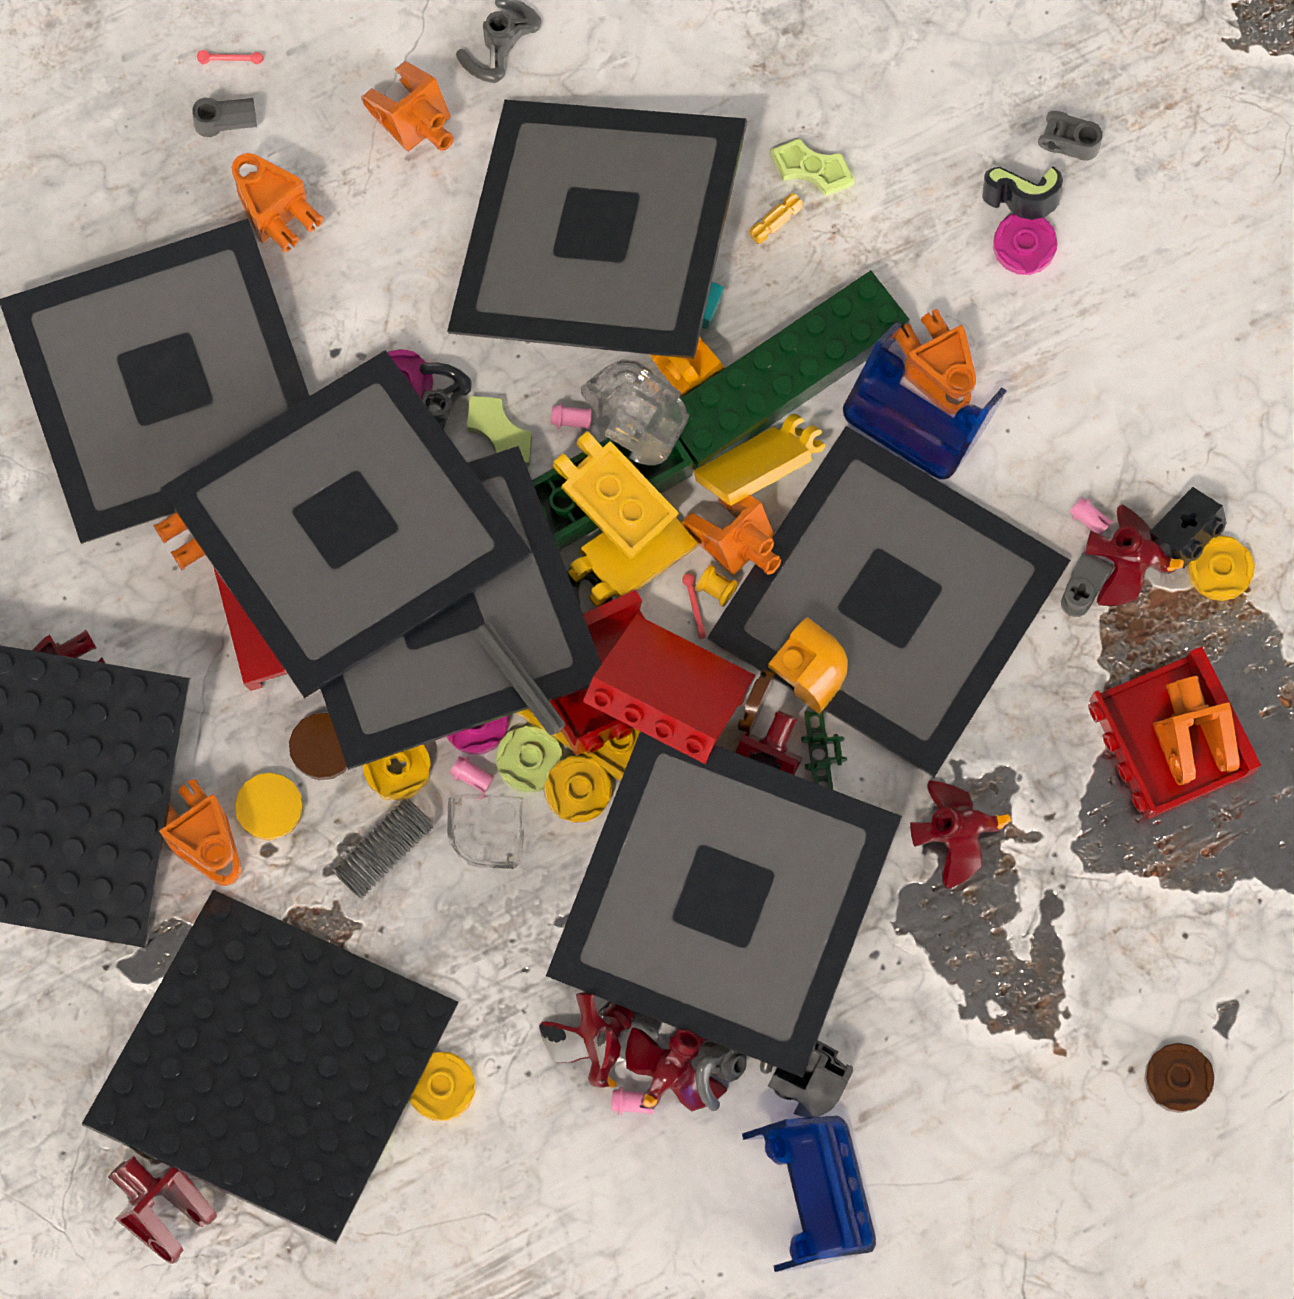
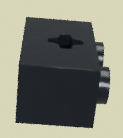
M1192 487L1150 531L1151 540L1160 546L1167 557L1183 560L1182 568L1184 569L1191 561H1195L1201 556L1204 547L1213 538H1217L1224 531L1227 522L1223 505Z

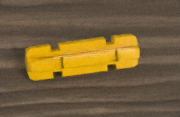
M790 193L783 199L784 202L782 204L776 205L761 218L762 221L760 223L757 222L749 229V236L757 244L764 242L768 238L769 233L773 234L790 219L791 214L795 215L802 209L803 202L795 193Z

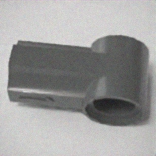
M204 97L197 100L192 107L195 130L203 137H213L220 133V131L257 127L254 98L216 101L212 98ZM207 114L214 116L211 120L201 119L202 116Z

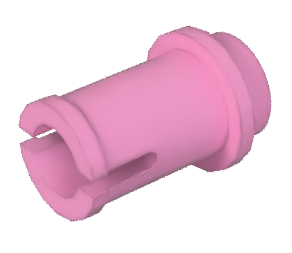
M559 403V406L553 405L551 425H557V429H560L561 426L590 429L592 408L562 406L563 403Z
M1081 497L1070 510V513L1074 515L1072 519H1079L1093 532L1102 535L1113 521L1091 505L1090 502L1092 500H1085Z
M459 756L449 774L454 776L456 782L460 779L481 791L482 794H485L495 775L469 762V757L464 759Z
M624 1087L612 1091L611 1111H618V1115H622V1112L653 1114L654 1109H649L641 1103L645 1092L624 1091Z

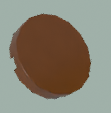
M766 669L761 670L760 677L756 679L744 706V720H739L738 730L748 734L751 733L764 706L776 673Z
M329 713L312 714L302 719L293 729L289 740V752L295 767L301 773L312 779L329 780L343 774L348 769Z
M1175 1043L1164 1046L1152 1055L1146 1065L1144 1081L1148 1094L1157 1105L1167 1111L1183 1113L1195 1110L1207 1100L1213 1090L1215 1076L1211 1062L1198 1051L1199 1049L1192 1045Z

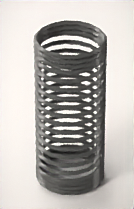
M407 798L400 800L398 806H394L395 810H390V814H386V819L382 818V823H377V827H373V831H369V836L364 835V840H360V844H356V848H351L352 853L347 852V857H343V861H338L337 865L335 864V867H332L336 876L359 898L366 896L368 890H372V888L352 869L348 862L371 885L376 886V883L352 858L358 861L377 882H380V878L358 855L379 876L385 878L384 873L364 855L361 849L385 873H389L386 866L393 869V865L373 847L369 840L395 865H398V862L394 857L402 860V857L396 850L401 855L406 856L405 851L398 844L407 852H410L408 845L415 848L414 843L393 824L390 818L415 843H419L417 837L423 839V835L418 829L425 835H428L429 831L434 829L427 816ZM399 810L402 811L403 814H404L412 823H410L404 816H402V814L399 812ZM395 815H397V816L405 823V825L402 824V823L396 818ZM386 823H388V824L397 832V834H395V833L387 826ZM382 827L389 832V834L398 842V844L384 832ZM378 832L381 833V834L388 840V842H389L392 846H390V845L378 834ZM373 836L379 839L380 842L389 850V852L383 846H381ZM365 845H367V846L379 857V859H378L377 857H375V856L367 849V847H366Z

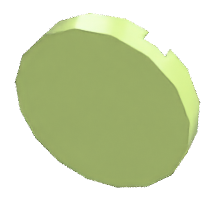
M534 725L524 726L508 732L500 741L496 753L497 770L503 781L513 789L525 793L543 790L548 772L557 762L563 760L562 749L557 739Z

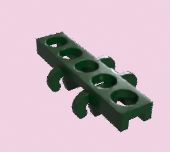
M805 711L804 719L807 736H802L801 742L808 743L810 763L804 765L805 770L812 771L814 783L819 784L818 782L826 781L828 788L833 790L831 764L837 763V766H841L842 762L847 761V757L842 756L840 742L845 740V737L838 736V734H833V737L827 736L823 711L820 714ZM810 717H818L820 726L812 728ZM827 744L834 745L835 757L828 756ZM815 749H822L825 752V757L822 760H816L813 757L812 752ZM826 769V775L818 776L817 770Z

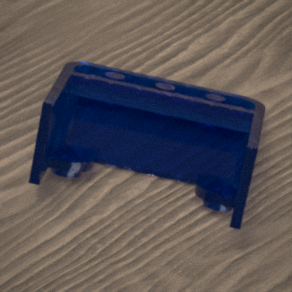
M896 322L876 342L843 405V415L848 423L937 479H948L958 470L986 429L1007 390L1001 387L983 409L973 404H967L957 411L954 418L900 384L905 375V365L899 356L889 351L902 324Z
M835 1115L785 1119L742 1133L743 1140L764 1139L767 1156L777 1165L787 1164L803 1232L795 1234L791 1239L789 1252L792 1260L773 1265L775 1272L809 1268L867 1254L875 1249L876 1236L850 1130L842 1117Z

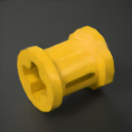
M709 565L698 580L695 590L706 592L719 600V605L724 607L732 598L739 582L735 579L733 581L728 580L717 573L714 566Z

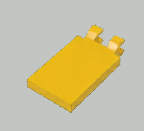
M796 413L791 414L785 419L781 429L773 426L695 469L693 472L696 482L732 506L812 461L811 454L819 453L825 448V444L820 440L816 439L813 441L822 431L815 425H810L804 430L800 427L795 429L798 424L804 422V419Z
M586 431L577 439L576 445L588 457L576 467L562 453L553 461L552 467L562 477L567 479L561 487L566 494L630 560L674 520L679 513L611 441L602 447Z
M675 518L629 560L603 532L581 547L579 553L582 557L570 564L571 570L568 571V574L575 583L592 571L602 582L591 589L592 594L588 597L597 608L614 595L619 598L631 591L639 590L694 551L698 546V542L681 522Z

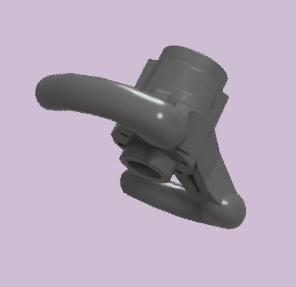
M495 0V5L498 8L515 11L524 16V18L511 19L509 14L496 11L490 13L486 21L483 22L485 45L490 50V68L485 69L477 65L464 49H459L456 52V57L462 67L474 77L490 83H497L505 76L504 58L509 50L513 48L514 43L522 35L535 33L540 29V16L534 9L522 1ZM495 53H498V60L495 61Z
M706 1042L699 1048L696 1065L697 1090L702 1102L711 1111L718 1110L720 1102L713 1095L710 1088V1075L732 1082L739 1079L747 1065L746 1055L714 1042ZM760 1062V1070L763 1074L772 1072V1065Z

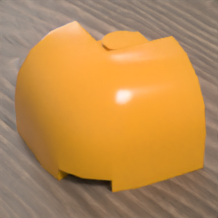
M700 336L694 359L650 355L661 373L681 396H685L725 369Z
M807 617L792 631L787 642L768 664V668L795 687L793 695L820 714L840 690L847 675L848 659L844 648L836 638Z

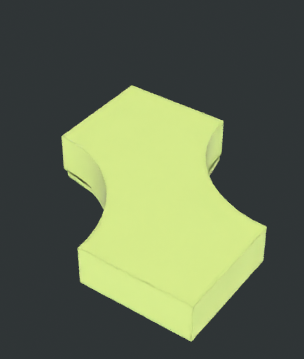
M800 138L770 150V156L783 181L789 179L809 181L816 185L824 196L854 185L855 180L840 153L833 155L816 153L806 147Z
M470 396L467 431L480 434L486 438L493 446L495 453L519 446L525 464L529 466L532 432L522 430L509 421L504 413L501 398Z

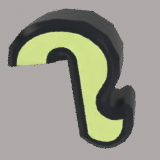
M1052 166L1041 178L1040 182L1035 184L1002 167L990 168L984 175L982 198L984 202L994 208L1000 207V203H1006L1010 211L1020 218L1029 220L1044 218L1055 211L1059 205L1063 184L1062 174Z

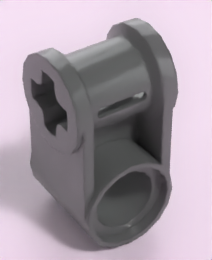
M1061 111L1048 112L1046 116L1048 123L1045 132L1038 139V144L1041 148L1083 161L1092 160L1097 156L1103 134L1098 124L1070 116ZM1089 138L1093 143L1085 144L1080 139Z
M1084 550L1062 596L1061 607L1063 611L1072 617L1085 615L1098 592L1101 591L1114 565L1096 555H1087ZM1077 594L1082 596L1079 601L1073 599Z

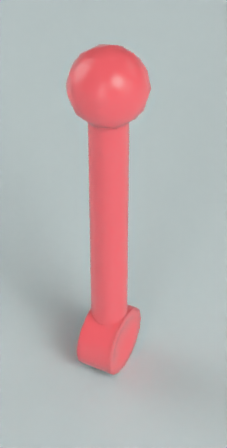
M201 50L197 53V59L201 64H207L210 60L252 61L254 64H260L263 61V55L260 52H254L252 55L209 54L208 51Z
M687 573L683 576L682 582L688 589L698 637L703 639L706 638L693 586L695 577Z

